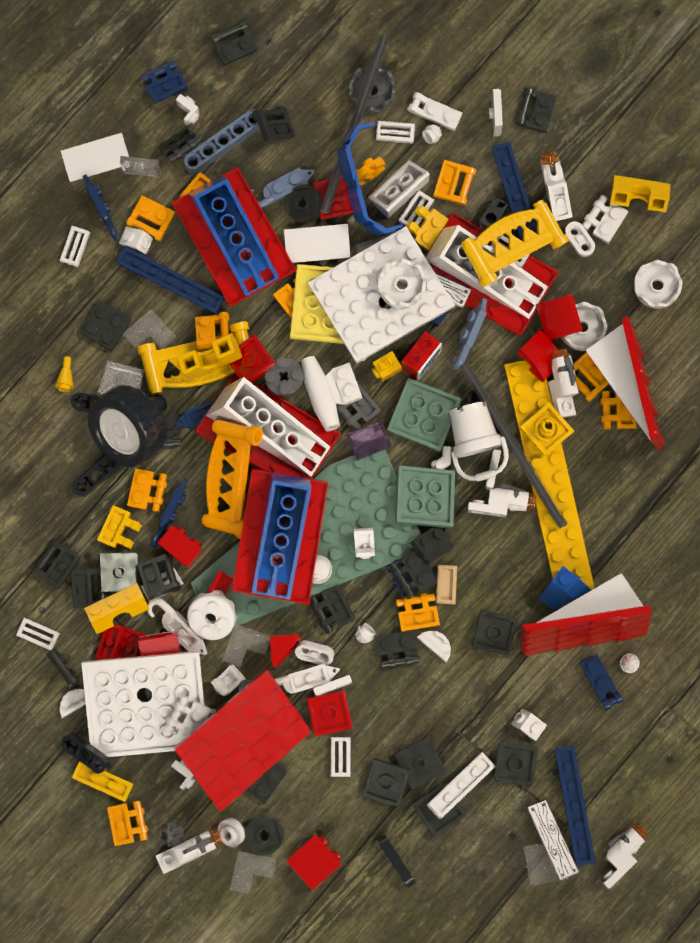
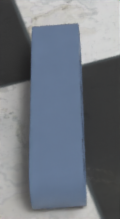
M255 109L246 112L188 153L184 159L186 170L191 174L199 173L260 130L258 123L249 122L253 118L252 114ZM242 128L244 131L241 134H236L234 130ZM221 139H227L228 143L225 145L219 144V141ZM210 149L213 151V154L210 156L204 155L205 150ZM192 160L198 161V164L194 167L188 165Z

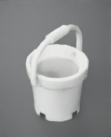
M486 401L462 406L460 410H457V408L450 410L449 415L455 442L451 455L457 473L464 479L470 481L477 480L478 482L496 477V474L502 472L506 467L509 455L505 437L497 434ZM502 446L504 459L496 470L492 469L476 474V476H469L461 470L457 458L479 454Z

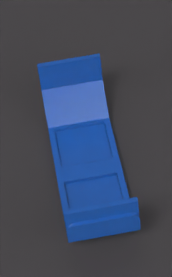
M375 122L370 124L363 123L347 130L340 143L342 145L338 148L337 155L344 181L348 186V196L355 221L358 224H362L364 229L379 236L396 231L395 229L403 226L401 224L386 229L368 217L350 146L359 131L376 125Z

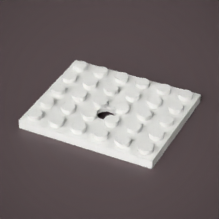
M407 227L400 229L308 282L310 289L356 364L455 307V304ZM400 259L418 263L422 267L426 279V289L422 299L409 308H395L393 306L389 309L381 308L379 305L381 295L378 289V279L385 264L388 262L393 263ZM403 280L396 284L399 289H405L408 286Z
M199 651L82 662L90 744L108 757L175 751L174 747L183 740L176 736L178 728L173 727L171 733L166 732L164 728L167 724L168 716H171L175 709L176 701H179L181 696L184 695L189 698L186 705L191 707L194 700L204 705ZM148 688L152 692V698L148 702H142L137 698L139 689ZM182 712L178 720L183 722L187 713Z

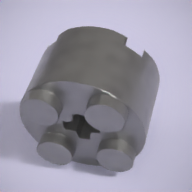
M286 357L275 359L276 365L265 373L266 386L275 396L282 399L293 398L303 387V371L300 365L293 359ZM287 375L288 381H281V376L285 377Z

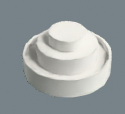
M317 555L313 583L322 584L330 578L332 566L326 557Z
M226 818L219 823L218 835L225 845L236 847L243 842L245 832L240 822L233 818Z

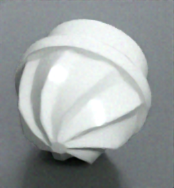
M428 125L422 132L424 140L429 144L437 143L442 136L441 129L436 125Z
M364 623L362 626H358L355 633L356 639L360 643H368L373 640L375 631L370 625Z
M626 654L620 660V667L626 673H633L639 668V659L634 654Z

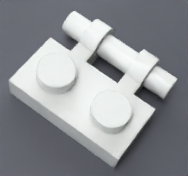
M601 195L594 202L591 212L585 216V221L582 225L585 230H588L591 225L595 227L592 235L609 244L629 211L614 204H611L608 208L604 205L607 197ZM602 212L604 213L600 221L596 220L598 213Z
M184 695L181 696L179 701H176L175 709L172 715L168 716L167 724L164 728L169 733H171L173 727L178 728L176 736L183 740L206 721L212 709L195 700L191 707L186 705L189 698ZM182 712H185L187 715L183 722L179 721V716Z

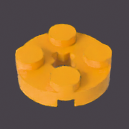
M377 157L374 160L369 158L362 163L363 167L356 169L360 186L365 184L363 180L370 179L371 181L384 171L386 163L383 158Z

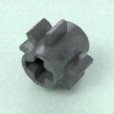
M176 821L163 824V829L159 832L160 840L163 843H167V847L181 844L180 840L184 837L183 828L180 825H176Z

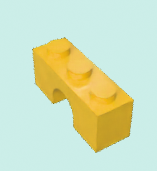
M614 175L610 204L629 207L630 200L642 199L648 204L647 210L666 213L671 184Z
M227 335L212 342L213 348L204 352L194 350L178 357L183 375L193 380L243 358L237 340Z
M136 583L84 609L96 634H99L114 626L113 619L118 614L127 612L130 613L131 617H134L149 610V607Z

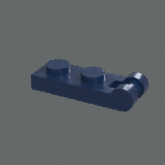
M597 654L579 663L606 711L611 709L612 705L623 702L620 693L617 691ZM610 691L613 696L607 699L604 694Z

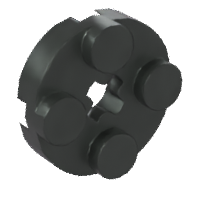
M305 184L294 187V191L290 195L288 194L285 199L286 213L299 223H307L317 219L322 205L319 191ZM305 199L306 205L305 207H301L300 203H303V200Z
M269 816L255 817L245 829L244 839L246 845L250 850L259 855H269L276 852L284 838L280 823ZM261 830H265L266 833L269 832L270 836L267 837V841H263L262 838L259 839L258 835L261 834Z

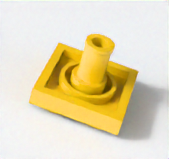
M547 403L520 426L523 433L544 456L548 455L574 432L550 403Z

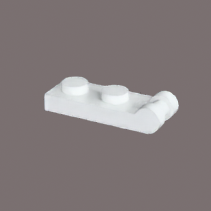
M418 92L414 93L412 97L413 102L407 108L409 112L452 131L456 130L462 117V112L429 99ZM420 103L425 105L423 109L418 107Z

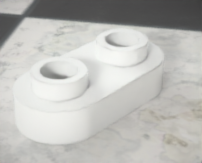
M579 222L569 223L566 226L565 234L568 236L569 242L577 254L581 257L592 255L595 243L583 225ZM576 230L578 234L572 235L571 231ZM585 245L588 247V250L584 251L581 247Z
M300 641L295 649V654L299 659L319 665L325 663L329 665L334 658V651L330 647L310 641Z

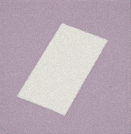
M122 133L61 151L70 182L82 179V176L85 174L89 177L131 164Z
M348 224L284 230L285 249L292 263L350 258Z

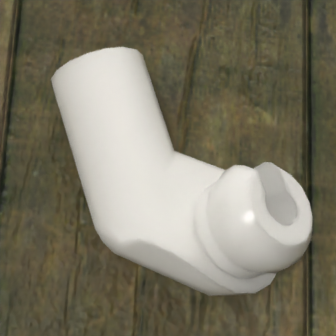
M443 446L442 457L437 461H432V469L444 470L451 464L452 447Z

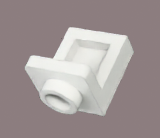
M180 94L176 99L177 106L188 113L184 118V124L189 126L191 123L194 124L199 118V109L193 99Z
M126 226L119 244L136 249L142 254H147L153 238L143 230Z
M373 528L354 529L356 557L368 559L371 556H375Z
M230 665L218 678L213 679L211 683L219 695L226 696L231 694L246 678L234 665Z
M521 709L515 715L511 723L535 741L547 726L535 715L524 709Z
M175 760L171 766L186 777L180 788L182 790H185V788L190 789L196 781L193 774L182 760L180 762Z

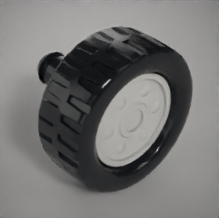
M119 385L113 387L97 398L90 406L88 427L94 442L105 456L121 466L136 467L144 464L160 452L165 444L166 425L161 413L167 408V400L160 394H155L149 398L145 393L131 386Z

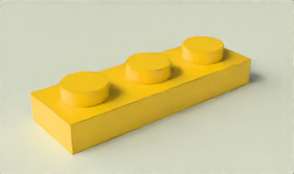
M80 761L72 776L73 779L126 802L134 785L106 771L99 774L95 773Z

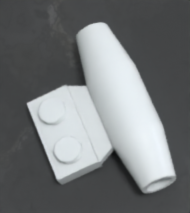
M314 356L301 360L303 379L314 412L325 431L335 430L340 427L336 404L347 405L363 399L351 365L346 363L335 367L325 375Z

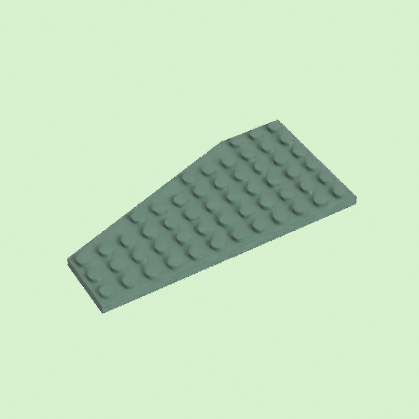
M383 444L333 463L314 478L315 480L328 482L317 555L326 557L330 561L332 574L322 584L312 583L310 597L327 591L336 585L344 584L393 564V561L401 560V558L415 551L410 542L421 535L418 526L395 523L397 476ZM373 528L375 556H371L368 559L356 557L354 529ZM239 542L191 582L196 597L200 593L207 594L220 570L232 579L234 578ZM233 582L225 595L227 599L233 601L235 614L238 616L233 628L297 603L233 592ZM209 613L206 615L208 620H216L214 614Z

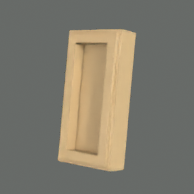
M438 565L436 604L455 605L457 566Z

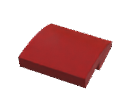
M343 176L340 178V183H338L340 185H337L339 187H337L338 190L336 189L337 192H335L337 194H334L336 195L333 198L334 201H332L334 203L330 205L332 206L330 207V212H328L330 214L320 212L321 220L353 213L348 196V186ZM330 179L313 183L314 189L320 193L322 204L330 184Z
M573 294L536 304L544 334L550 340L583 331Z
M541 330L517 353L531 365L528 371L542 383L553 373L552 360L562 357L552 341Z
M114 624L113 627L103 631L95 659L139 657L138 639L141 636H146V634Z

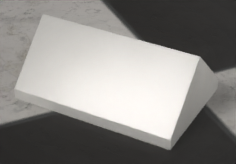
M408 161L368 198L388 219L429 182L430 174L413 162Z

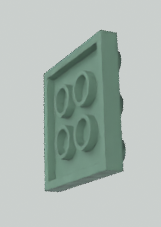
M408 378L387 432L441 452L451 427L449 411L455 408L458 409L462 398Z
M399 465L397 467L395 523L452 528L454 522L455 471Z

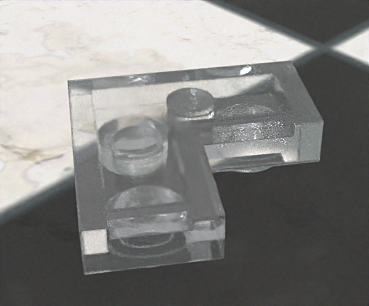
M152 309L123 333L124 337L135 349L149 337L161 349H165L177 338Z
M235 624L222 661L241 667L247 649L265 655L270 643V635Z
M238 851L230 890L250 894L253 875L273 878L277 859Z

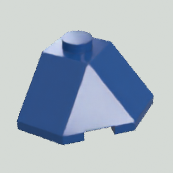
M562 566L538 600L553 611H557L592 590L579 577Z

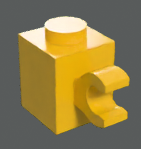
M393 351L372 362L373 369L371 371L375 378H380L382 382L402 371V366Z

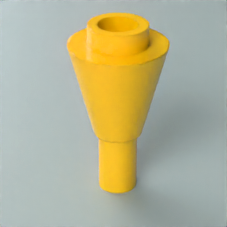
M67 356L63 359V368L55 384V387L61 392H69L74 389L70 369L71 357Z

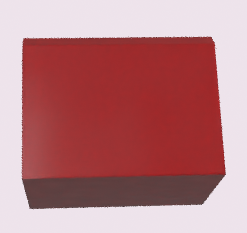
M298 634L270 636L273 668L277 670L301 641V637Z

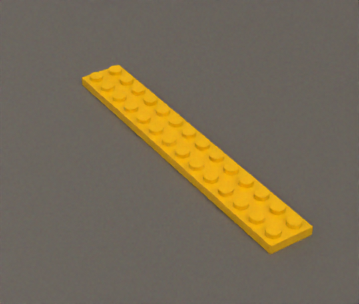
M525 360L505 364V372L524 455H526V459H529L530 465L534 467L535 474L539 475L538 478L539 480L541 479L542 486L546 487L547 494L550 493L549 496L555 502L556 508H559L560 514H563L564 521L568 522L567 526L558 529L555 520H553L531 484L552 580L562 566H564L593 590L595 589L562 443L548 455L544 456L520 429V426L547 403L553 406L547 379L542 383L528 371L531 365Z

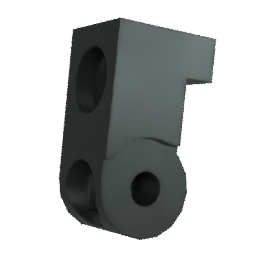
M495 197L481 217L478 227L485 230L500 220L505 214L509 203Z

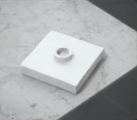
M493 89L489 118L493 122V137H498L501 135L503 126L501 90Z

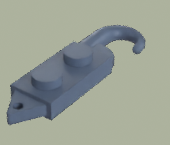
M299 167L266 184L263 190L265 199L258 202L261 209L287 197L288 194L290 195L294 191V187L302 184L308 185L315 170L300 169Z
M484 298L468 314L467 325L460 333L459 343L461 352L458 360L456 356L452 360V368L454 370H458L464 364L487 313L485 312L487 300Z

